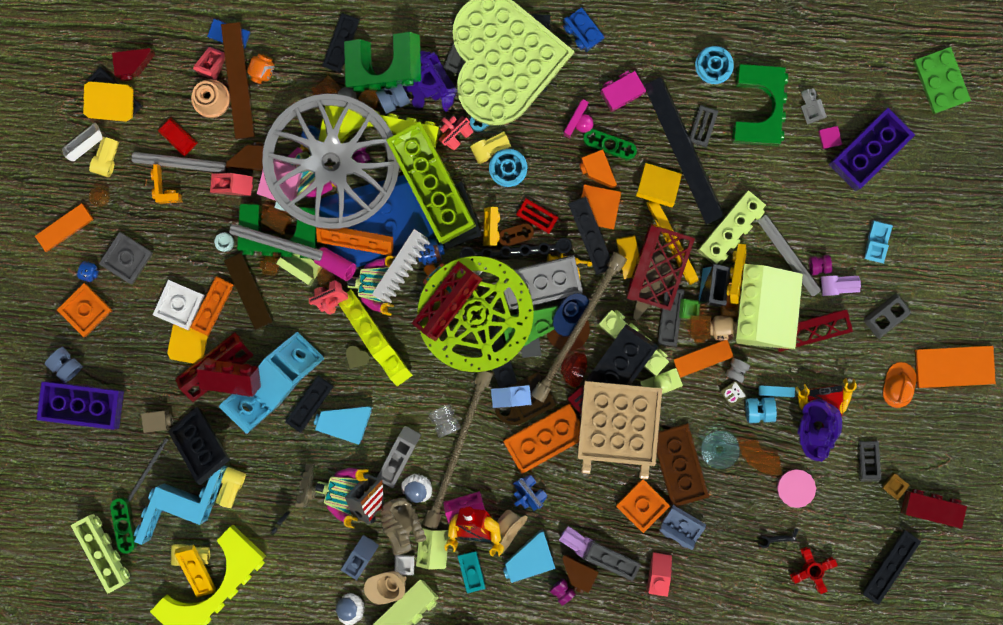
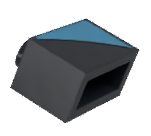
M716 264L703 266L698 304L714 307L726 306L731 267Z

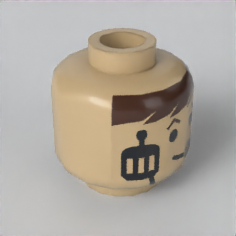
M730 315L715 316L710 321V336H714L715 340H732L734 333H737V322H734L733 317Z

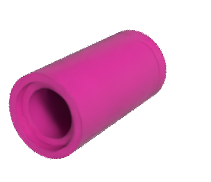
M326 247L319 249L323 252V256L320 261L314 260L315 264L345 281L353 277L356 271V264Z

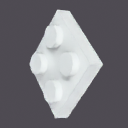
M168 280L153 315L186 330H190L205 295Z

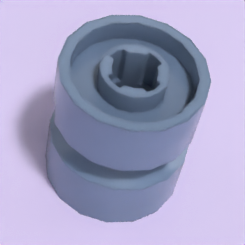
M398 84L397 88L387 89L384 87L376 91L386 114L395 111L396 106L403 107L410 103L402 84Z
M61 347L46 360L45 365L52 372H57L56 376L63 383H67L81 370L82 365L75 358L71 359V354L64 347Z

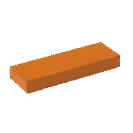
M81 203L35 235V238L44 251L48 252L89 224L94 218L85 205Z
M216 276L190 328L209 336L234 285Z
M723 340L673 359V362L681 378L734 356L728 340Z

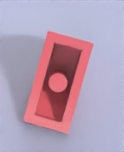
M236 173L212 174L210 193L251 196L253 177Z
M652 553L646 589L649 594L668 597L672 555Z

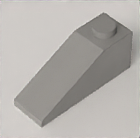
M404 426L377 476L378 479L382 480V483L391 488L395 486L421 437L420 433Z

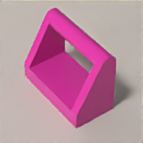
M480 491L443 502L448 523H450L455 514L459 513L460 508L470 506L473 509L485 510Z

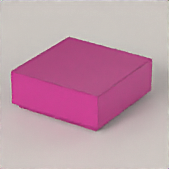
M838 126L818 131L822 150L842 145Z

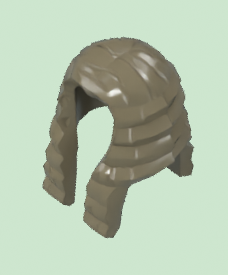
M396 498L386 502L381 512V521L384 528L383 532L391 542L394 555L404 554L412 550L409 541L411 530L417 543L426 541L418 514L415 513V509L412 508L411 503H408L404 498Z

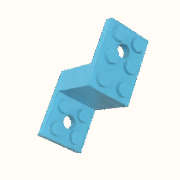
M296 332L270 353L258 366L261 388L253 397L232 394L220 404L219 408L247 434L273 412L299 381L324 360V357L303 336ZM242 406H246L249 411H245Z
M224 465L207 479L209 480L207 486L202 488L199 497L165 483L155 487V489L152 488L148 497L150 503L142 512L141 517L143 521L135 530L134 536H136L134 542L142 545L151 540L162 511L198 525L206 522L221 487V481L227 466Z

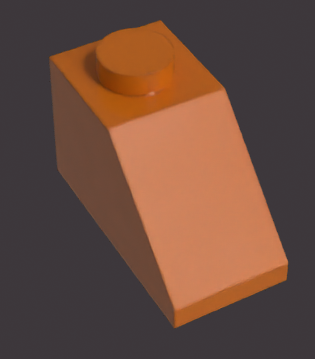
M603 150L581 158L579 167L582 174L587 175V178L610 188L617 186Z

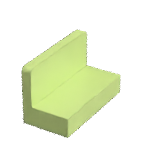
M292 254V258L283 257L282 259L280 257L276 263L309 286L312 285L322 269L312 259L300 258L298 254Z
M422 528L426 541L418 542L416 566L429 570L445 569L448 550L446 551L444 547L449 539L448 530Z

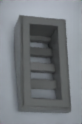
M859 441L860 482H878L881 480L879 441ZM864 448H874V451H864ZM864 456H874V459H865ZM865 464H874V467H865ZM866 472H874V475H866Z

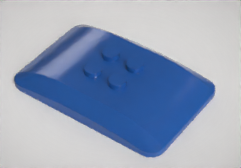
M405 175L397 177L394 190L379 211L359 224L346 227L348 229L393 237L392 256L398 255L414 229L428 239L435 238L438 241ZM385 180L377 183L383 187ZM372 184L352 189L367 206L380 193ZM344 191L343 217L364 209ZM338 193L320 200L319 217L339 218ZM327 244L329 250L356 264V268L388 256Z

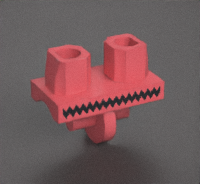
M454 116L449 120L445 117L441 119L444 125L440 130L444 134L438 140L441 144L448 146L452 150H455L461 144L455 138L459 132L465 138L474 132L469 125L470 121L463 116L458 121H456L457 119Z
M334 280L329 283V290L323 287L314 289V297L309 298V304H314L321 312L325 311L331 315L335 313V306H338V303L348 299V293L342 290L341 283Z

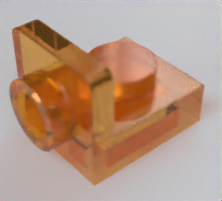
M328 75L316 87L313 86L311 88L314 93L312 96L338 94L341 87Z
M690 316L689 339H694V343H705V339H710L711 316Z

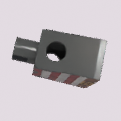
M366 474L364 478L368 480L360 481L345 496V499L353 517H357L366 524H372L376 520L375 515L384 505L383 483L381 479Z

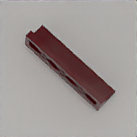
M458 261L411 324L427 337L437 341L483 279ZM461 268L466 271L461 279H456V274ZM452 285V291L450 292V294L445 295V289L447 288V286ZM440 301L438 310L433 311L435 302ZM424 317H428V323L423 328L420 322Z
M847 309L798 322L797 336L800 330L803 329L811 334L806 341L796 337L798 341L796 347L853 332ZM845 319L847 329L840 331L834 328L837 320ZM821 324L829 327L824 336L815 333ZM777 348L778 352L789 350L784 348Z
M235 332L175 378L179 389L194 402L209 391L199 389L193 395L188 391L193 386H199L197 368L205 359L243 364L254 355ZM241 349L246 352L241 358H235V354Z

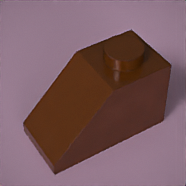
M253 142V145H246L226 162V167L229 169L263 171L264 143Z
M563 553L561 557L570 583L574 586L573 589L581 594L584 591L589 593L599 573L598 570Z

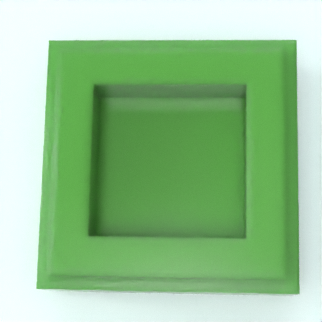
M681 299L679 318L699 320V301Z

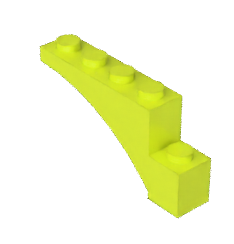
M349 290L347 292L348 299L338 303L371 355L379 362L390 380L396 386H399L413 375L373 321L353 290Z

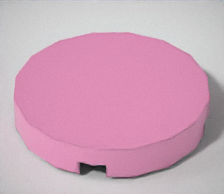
M793 469L788 470L780 477L777 484V492L785 504L790 507L800 508L813 500L816 493V485L810 474L803 470Z

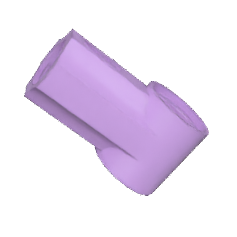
M859 276L821 277L822 296L860 292L861 280Z
M569 526L565 528L559 538V541L573 549L581 558H583L590 542L593 541L587 536H582Z

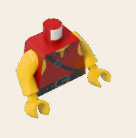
M847 378L844 379V388L843 385L808 389L806 384H804V389L800 391L796 387L799 407L803 411V407L808 402L814 399H821L839 409L842 417L850 403L852 393L857 387L855 379H853L851 384H848Z
M468 506L460 508L459 513L455 514L450 520L448 537L450 538L444 547L446 551L449 545L454 548L453 552H455L458 546V541L455 538L461 540L494 543L489 551L492 557L496 551L499 557L503 553L504 546L499 543L501 541L499 523L492 519L487 511L473 509Z

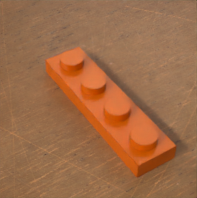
M316 227L317 242L392 256L393 237L348 228L325 229Z

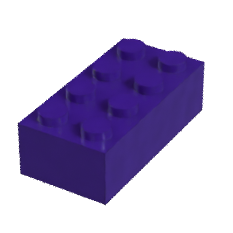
M886 108L828 165L854 191H857L895 156L915 134L889 108Z
M42 381L36 420L112 430L119 429L124 390Z

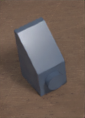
M363 535L341 571L357 580L379 545Z

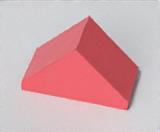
M208 47L193 69L199 75L217 80L225 61V53Z

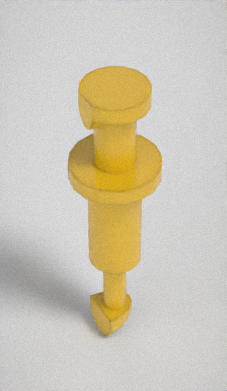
M561 253L559 257L551 256V254H548L547 261L564 258L566 256H563V254ZM575 257L576 265L581 263L587 264L588 267L592 266L590 260L585 261Z

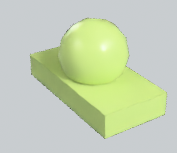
M676 368L640 382L642 387L662 388V394L683 386Z

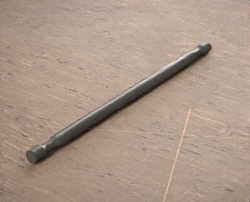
M165 438L163 444L157 450L127 499L129 503L169 439Z

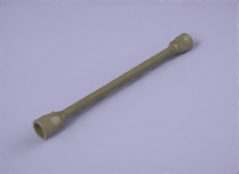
M616 252L612 254L607 264L606 276H604L599 284L597 291H595L596 293H594L590 300L591 302L585 308L586 310H584L580 317V321L575 325L576 327H574L570 334V338L565 342L566 344H564L560 351L561 353H559L560 355L554 361L550 368L551 370H549L550 372L533 389L531 396L543 403L551 390L549 387L554 378L553 376H555L554 374L559 370L558 368H560L564 361L565 355L570 351L574 344L573 342H575L574 340L580 334L584 327L583 325H585L584 323L590 317L594 310L593 308H595L594 306H596L612 276H615L616 272L619 273L627 261L625 257Z
M487 371L477 372L474 381L476 386L472 403H470L467 417L464 419L462 431L459 433V438L445 472L446 475L443 477L441 489H439L440 491H438L434 503L435 505L432 506L431 510H427L423 521L424 526L432 529L438 528L442 517L440 506L443 502V497H445L448 483H450L453 469L456 467L458 455L461 453L464 439H466L465 437L470 428L469 425H471L470 423L475 414L474 411H476L475 409H477L476 407L481 397L480 395H482V391L484 392L485 387H489L493 373Z

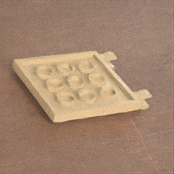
M584 381L577 459H583L582 473L590 474L591 460L641 465L639 478H649V466H655L662 388Z

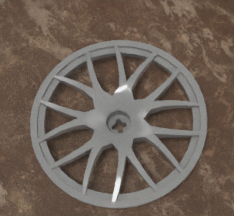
M320 94L304 98L282 112L267 134L263 148L262 164L268 188L274 199L288 214L305 224L325 229H340L359 224L379 211L394 190L399 172V164L386 141L393 134L382 117L371 107L359 100L338 94ZM323 106L345 108L334 129ZM319 107L326 127L327 137L324 142L318 141L313 137L300 113ZM349 109L358 113L366 120L350 142L341 144L338 133ZM297 116L307 139L284 133L282 130ZM368 122L374 126L382 138L357 143ZM281 136L302 144L309 149L311 156L307 159H296L274 154L278 137ZM384 143L388 162L357 163L351 157L355 151ZM273 159L299 167L277 181ZM328 160H331V163H335L332 169L324 165ZM387 167V175L383 187L363 170ZM305 171L314 173V182L292 201L287 198L279 186L299 173ZM355 174L365 179L379 190L380 193L367 206L348 185L346 175ZM329 182L337 188L339 218L319 217L321 193L323 186ZM316 189L315 215L309 214L295 205L296 202ZM344 191L364 209L343 217Z

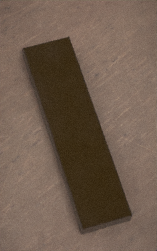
M242 253L224 260L254 329L258 330L274 323Z

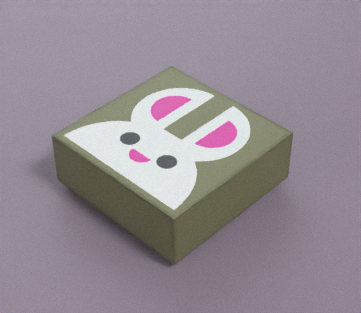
M733 381L719 391L730 407H733L747 397L737 381Z

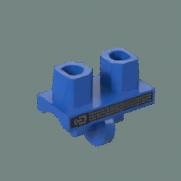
M532 475L520 478L513 483L514 487L518 490L514 493V496L518 499L514 502V505L517 507L522 504L525 509L530 506L535 511L543 506L542 503L548 496L542 489H539L536 493L530 489L536 483Z

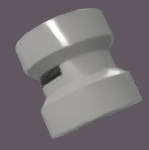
M732 358L731 368L726 371L725 376L743 383L744 374L749 370L750 365Z

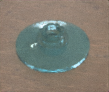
M726 431L710 433L705 437L701 446V454L704 461L715 469L731 467L737 461L740 453L737 439ZM718 446L723 448L721 453L716 452Z

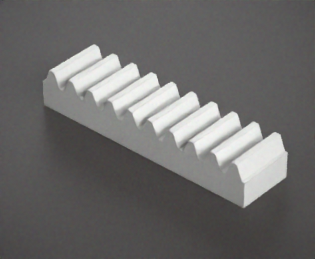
M413 230L372 293L373 296L385 303H392L390 297H396L394 290L401 289L398 284H404L403 277H409L407 270L413 271L411 264L418 263L415 258H421L422 256L419 252L426 251L424 244H430L427 237L417 230Z

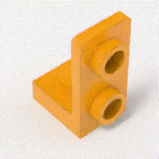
M153 164V169H151L152 181L154 180V188H152L153 200L158 204L183 203L182 195L176 193V190H166L163 194L161 166Z

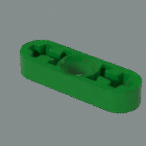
M594 129L585 133L583 137L584 144L587 147L598 151L603 150L604 153L623 160H631L637 153V148L633 143ZM595 134V138L598 140L601 139V136L605 138L601 143V147L597 146L599 144L597 141L589 143L587 136ZM613 140L615 148L607 150L604 145L605 141ZM619 143H622L621 148L631 147L633 154L625 156V152L619 150V154L616 153Z
M119 497L112 501L110 510L118 550L128 554L137 546V543L134 542L136 536H134L135 529L130 503L126 498ZM119 502L121 505H124V508L121 510L120 508H116V505L119 504ZM121 512H122V515L126 514V516H122V517H120V518L117 517V516L121 515ZM121 520H125L128 523V529L125 531L119 527ZM127 533H130V535H128V536H126V537H125V536L121 537V535H125V534H127ZM126 539L127 542H131V546H129L128 548L127 546L123 545V543L126 542Z

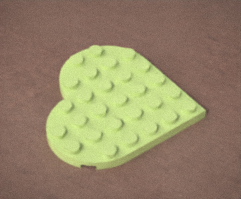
M470 0L460 9L453 24L455 48L460 57L466 62L459 73L457 81L459 100L464 110L472 118L487 125H505L522 116L574 54V50L512 0Z

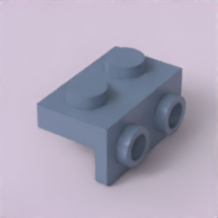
M673 505L662 520L659 531L665 537L677 541L682 547L693 550L697 539L705 530L706 524Z

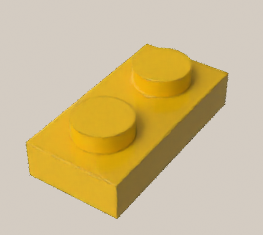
M498 207L484 208L483 246H497L500 234L497 230L500 213L498 212Z

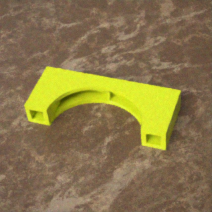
M325 106V112L334 129L345 108ZM348 109L338 133L340 143H344L348 137L358 132L366 119ZM394 114L380 115L394 135L418 123L417 119L406 117V120L398 119L399 116ZM322 120L318 141L324 142L327 134L324 120ZM425 121V124L422 123L436 149L440 129L436 126V123ZM368 122L365 130L375 128L370 122Z
M232 525L217 540L226 557V574L217 592L208 599L196 603L179 602L166 595L150 613L163 625H207L212 620L210 616L215 611L218 614L225 606L223 602L227 598L231 600L238 592L236 588L241 583L245 585L252 578L249 574L254 569L258 571L265 564L263 559L266 555L240 530Z

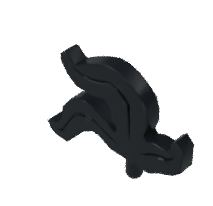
M289 510L286 511L270 533L272 536L275 535L291 512Z

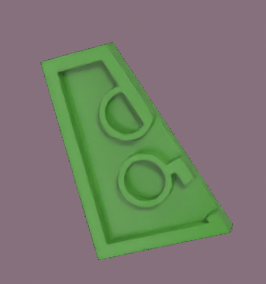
M558 306L533 310L532 329L524 346L554 330L553 317ZM519 313L511 316L518 317ZM508 327L504 331L506 344L513 336L515 328Z

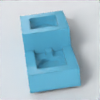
M875 220L872 221L864 259L884 264L893 225Z

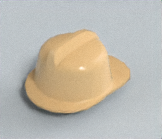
M506 510L497 522L500 526L501 535L500 544L504 546V551L510 546L518 531L527 521L528 517L526 515L520 517L511 510Z
M388 571L372 576L365 582V595L371 602L379 605L398 601L405 594V581L407 578L396 571Z

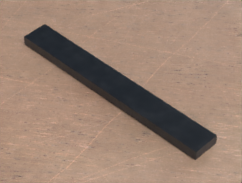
M659 77L644 85L705 223L709 224L724 217V213L663 78Z

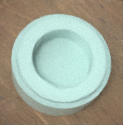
M223 232L216 236L214 243L218 250L228 252L234 247L235 240L232 235Z

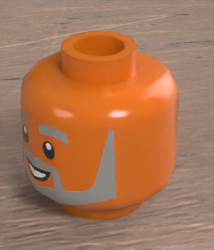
M263 54L253 56L247 69L251 80L259 84L262 81H269L275 68L272 62L273 59Z

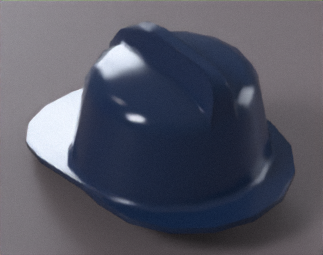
M574 293L560 301L553 317L554 330L558 334L569 336L589 304V300L585 295Z

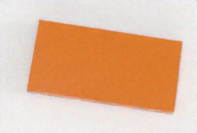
M993 346L915 350L917 388L996 384Z
M569 403L506 438L503 442L520 473L523 474L579 443L580 421Z

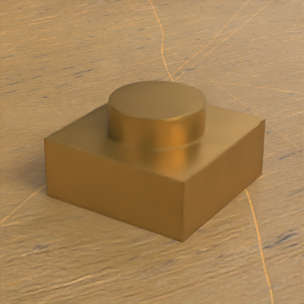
M892 473L881 488L894 499L899 500L910 485L898 475Z

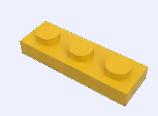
M738 244L737 251L733 252L735 266L731 267L730 270L732 284H728L727 296H730L731 303L739 304L744 264L747 256L746 244Z
M194 544L175 549L174 554L196 597L215 593L216 587Z

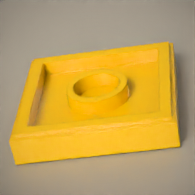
M645 163L636 197L673 208L682 174Z

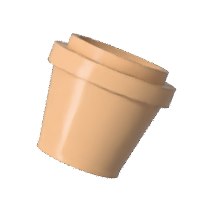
M213 79L204 80L193 89L191 96L192 105L200 115L206 118H217L223 115L229 108L230 93L221 82ZM206 92L210 93V97L208 99L204 98V94Z

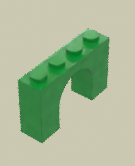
M412 32L393 34V61L389 69L381 75H377L372 67L371 42L362 39L344 41L346 88L353 89V92H365L367 88L369 90H381L383 86H386V88H397L398 84L413 86L414 82H421L420 35Z
M743 64L737 67L736 87L757 88L764 91L771 99L772 112L770 117L764 122H735L733 124L732 143L779 146L784 141L785 132L782 130V123L786 119V111H783V104H786L787 92H784V87L788 83V73H785L786 67Z
M240 204L239 226L262 232V206ZM299 207L303 211L315 215V208ZM297 220L295 234L289 241L317 249L316 227ZM238 236L237 250L243 251L242 255H254V252H262L261 256L273 257V253H280L281 257L292 258V254H295ZM300 255V258L311 259Z

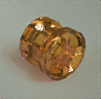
M366 90L360 94L359 101L365 103L373 110L377 109L379 99L375 92Z

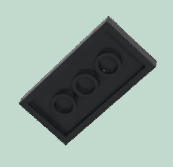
M625 324L586 381L631 385L657 350L658 345Z
M198 407L194 408L168 431L194 480L199 485L230 461L211 425Z

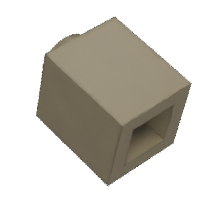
M169 410L141 414L143 433L171 429L170 425H173V418L169 414Z

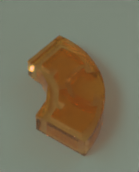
M757 439L737 442L743 458L753 468L769 475H782L780 457L765 453L759 446Z

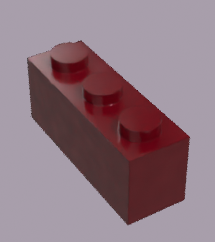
M205 359L197 368L199 389L253 397L261 388L259 367Z
M912 489V492L905 491L900 513L962 529L967 506L962 505V501L950 498L949 501L942 500L943 496L931 493L930 497L924 495V491Z

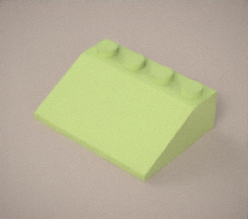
M744 264L736 336L737 344L795 349L803 274L764 265Z

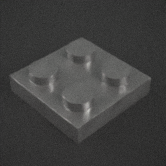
M119 232L99 265L133 285L153 255V252L122 232Z

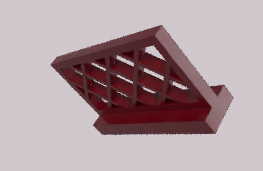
M650 223L626 293V298L671 311L695 238ZM660 232L669 234L672 241L661 246L658 240ZM682 238L689 240L687 248L679 251L675 242ZM673 243L678 253L667 258L663 248ZM661 250L665 259L655 264L652 259L653 253ZM679 255L682 264L673 270L669 260ZM667 262L671 271L661 276L657 266ZM655 268L659 277L649 282L646 277L647 271ZM674 274L676 278L675 284L667 288L663 278ZM661 280L665 289L655 294L651 284ZM649 286L653 295L648 298L639 297L641 289ZM667 292L670 297L668 305L660 303L657 296Z

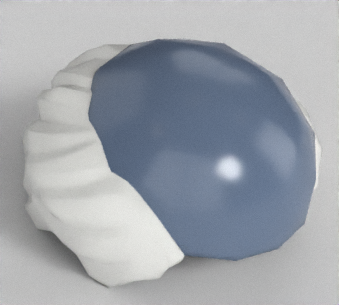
M413 474L402 482V492L410 502H425L432 495V484L423 475Z
M353 593L342 596L336 605L338 618L345 625L357 623L365 612L363 600Z

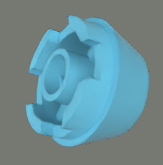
M710 46L698 54L695 68L698 76L703 81L710 84H719L731 76L734 63L732 56L726 49L719 46Z
M502 149L491 158L489 172L497 184L504 187L516 186L523 181L527 174V162L520 152L514 149Z

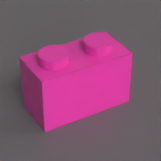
M627 71L620 75V79L616 82L611 80L603 85L600 93L611 112L645 94L646 89L635 71L632 73Z

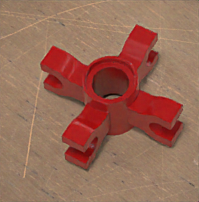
M804 547L800 549L806 563L803 566V570L790 574L792 582L796 584L810 578L813 580L818 593L828 592L822 577L824 576V571L838 566L836 560L830 557L817 563L814 561L810 548ZM817 566V573L810 575V568Z

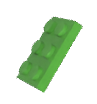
M951 47L913 61L933 114L971 101Z

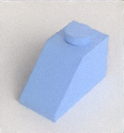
M529 385L491 389L493 408L531 405Z

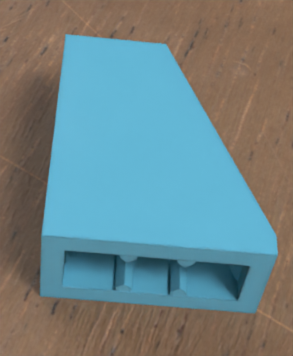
M366 406L322 411L316 415L314 420L315 430L359 445L361 444L373 407Z
M543 529L539 530L505 561L506 567L503 568L506 579L510 578L511 583L555 569Z

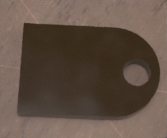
M537 372L510 387L529 385L531 395L538 382L541 383L543 379L540 373ZM549 392L544 403L531 396V405L510 407L511 412L508 416L501 415L499 412L500 408H495V413L503 423L519 425L555 407L556 404Z

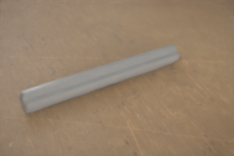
M140 152L132 153V162L159 164L160 166L225 173L227 168L224 162Z
M767 215L762 216L758 220L759 225L791 269L796 273L803 274L802 284L811 296L817 295L821 291L820 287Z
M232 224L229 233L314 260L320 261L323 256L321 250L236 224Z

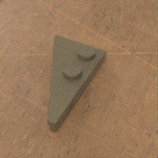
M657 251L653 253L652 259L656 264L664 260L665 257ZM667 262L657 266L661 276L671 271ZM670 262L673 270L677 267ZM653 268L647 271L646 277L650 282L658 278L659 275L656 269ZM674 274L663 278L666 286L674 278ZM661 280L651 284L655 294L665 288ZM649 286L641 289L639 297L648 298L653 295ZM637 301L633 319L637 321L650 305Z
M306 463L305 472H303L299 491H303V495H297L295 507H305L316 496V486H313L314 464Z

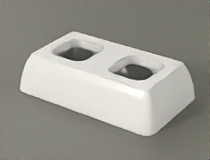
M97 123L92 124L62 148L65 158L75 161L103 139Z

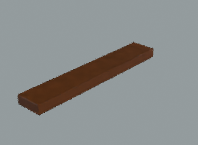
M240 22L221 24L235 139L255 137L242 26Z

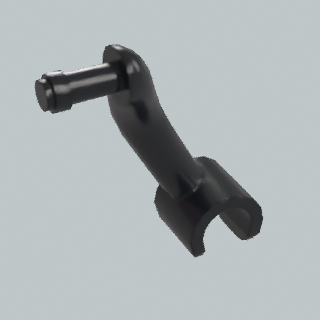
M794 528L792 536L766 537L762 535L760 537L765 538L766 543L764 545L758 543V545L762 548H767L770 543L796 541L797 538L795 537L798 528Z

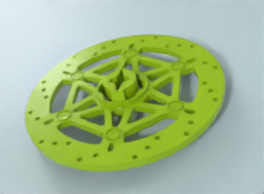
M469 256L453 260L438 269L427 281L420 295L417 315L441 285L440 282L444 281L458 261L471 271L488 272L499 277V280L496 284L480 282L479 286L489 287L490 289L480 297L474 290L472 293L473 297L465 302L459 313L454 317L458 319L454 329L450 331L449 325L446 327L448 336L444 341H441L439 338L437 341H434L420 331L421 336L432 354L452 368L467 372H483L498 368L509 362L520 352L530 335L534 311L529 290L521 277L513 269L498 260L483 256ZM459 270V272L456 274L458 279H461L466 271L463 270L464 273L461 274ZM508 287L511 288L516 297L519 310L518 317L510 315L503 293ZM496 291L495 297L489 304L485 298ZM499 298H501L505 314L493 310ZM440 301L435 302L433 311L438 310ZM473 310H474L475 312H477L478 310H480V311L478 312V314L480 315L478 318H477V317H473V319H472V316H473V315H472L471 312H472ZM497 315L504 318L505 321L492 322V316ZM424 317L420 322L423 328L428 323V317ZM463 325L466 330L458 337H455L454 335L457 330ZM502 326L497 334L490 339L488 327ZM508 327L515 328V332L508 343L500 350L494 352L492 349L493 343ZM485 330V343L479 337L478 331ZM470 332H473L478 343L461 341V339ZM456 344L481 349L482 356H463L453 352L452 348Z

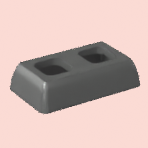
M894 294L865 317L864 322L873 334L880 339L911 314V310L899 295ZM896 303H899L904 310V313L899 317H895L890 310ZM881 315H884L889 321V325L884 329H880L875 322Z

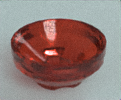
M577 352L564 359L561 374L567 385L575 388L583 380L587 367L585 354Z

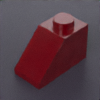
M146 48L112 53L114 76L121 79V81L133 80L132 77H138L155 56L154 51Z

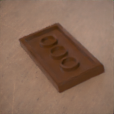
M688 423L658 431L656 454L671 506L677 507L709 498Z

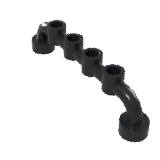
M561 238L556 244L541 243L537 246L524 244L516 248L504 246L501 249L491 250L485 248L482 251H474L471 247H464L460 251V258L483 256L485 251L491 253L489 258L501 256L509 258L512 255L526 257L534 253L546 255L548 252L555 251L566 254L571 250L572 245L569 239ZM544 245L548 248V250L546 252H542L540 250V247ZM523 247L528 248L529 252L527 254L521 252ZM508 249L510 253L504 256L502 251Z

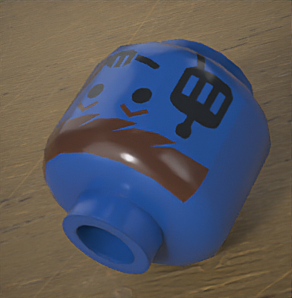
M435 238L428 239L430 244H424L426 251L419 252L422 256L421 258L418 257L419 262H422L424 265L441 262V255L445 254L443 245L441 243L438 244Z

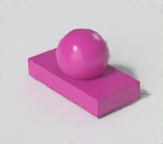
M584 99L581 100L563 133L564 136L570 139L575 128L582 133H587L593 128L594 122L592 117L583 114L589 102Z

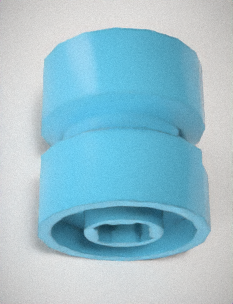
M774 397L762 398L761 401L758 398L746 399L745 413L747 423H759L760 420H763V422H776L777 411Z

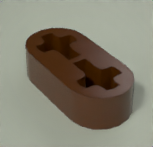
M521 224L504 229L499 233V242L501 245L509 247L529 241L534 235V229L529 224ZM523 227L531 231L527 238L524 235L517 236V233L522 232ZM504 233H508V235L515 234V237L510 239V243H506L505 240L502 241L501 239L504 237Z

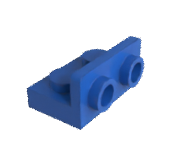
M582 7L571 16L564 18L563 23L565 25H563V28L569 35L572 34L575 37V43L580 50L584 49L585 52H588L605 38Z

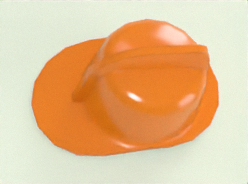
M898 362L893 364L886 374L883 397L885 402L894 408L906 406L913 398L916 386V373L911 365L905 362Z

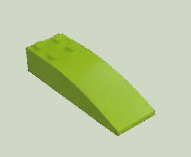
M421 122L386 139L439 243L444 244L476 227Z

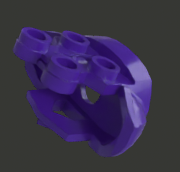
M420 51L421 82H414L413 86H403L406 92H412L414 96L412 104L415 108H423L425 98L430 97L435 101L441 98L443 110L447 112L454 104V98L458 90L445 72L436 53Z
M814 399L803 407L802 413L804 415L801 418L797 434L800 437V445L805 455L814 461L822 462L825 458H828L830 449L834 448L835 442L841 434L842 417L839 409L825 400ZM820 421L824 424V428L821 427L818 430L815 428L814 423Z

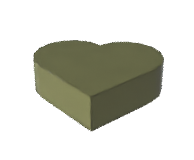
M350 346L346 349V357L350 369L366 365L369 362L370 355L368 352L360 351L357 346Z

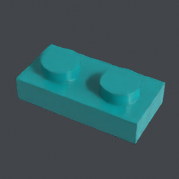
M477 551L458 555L467 594L486 589Z

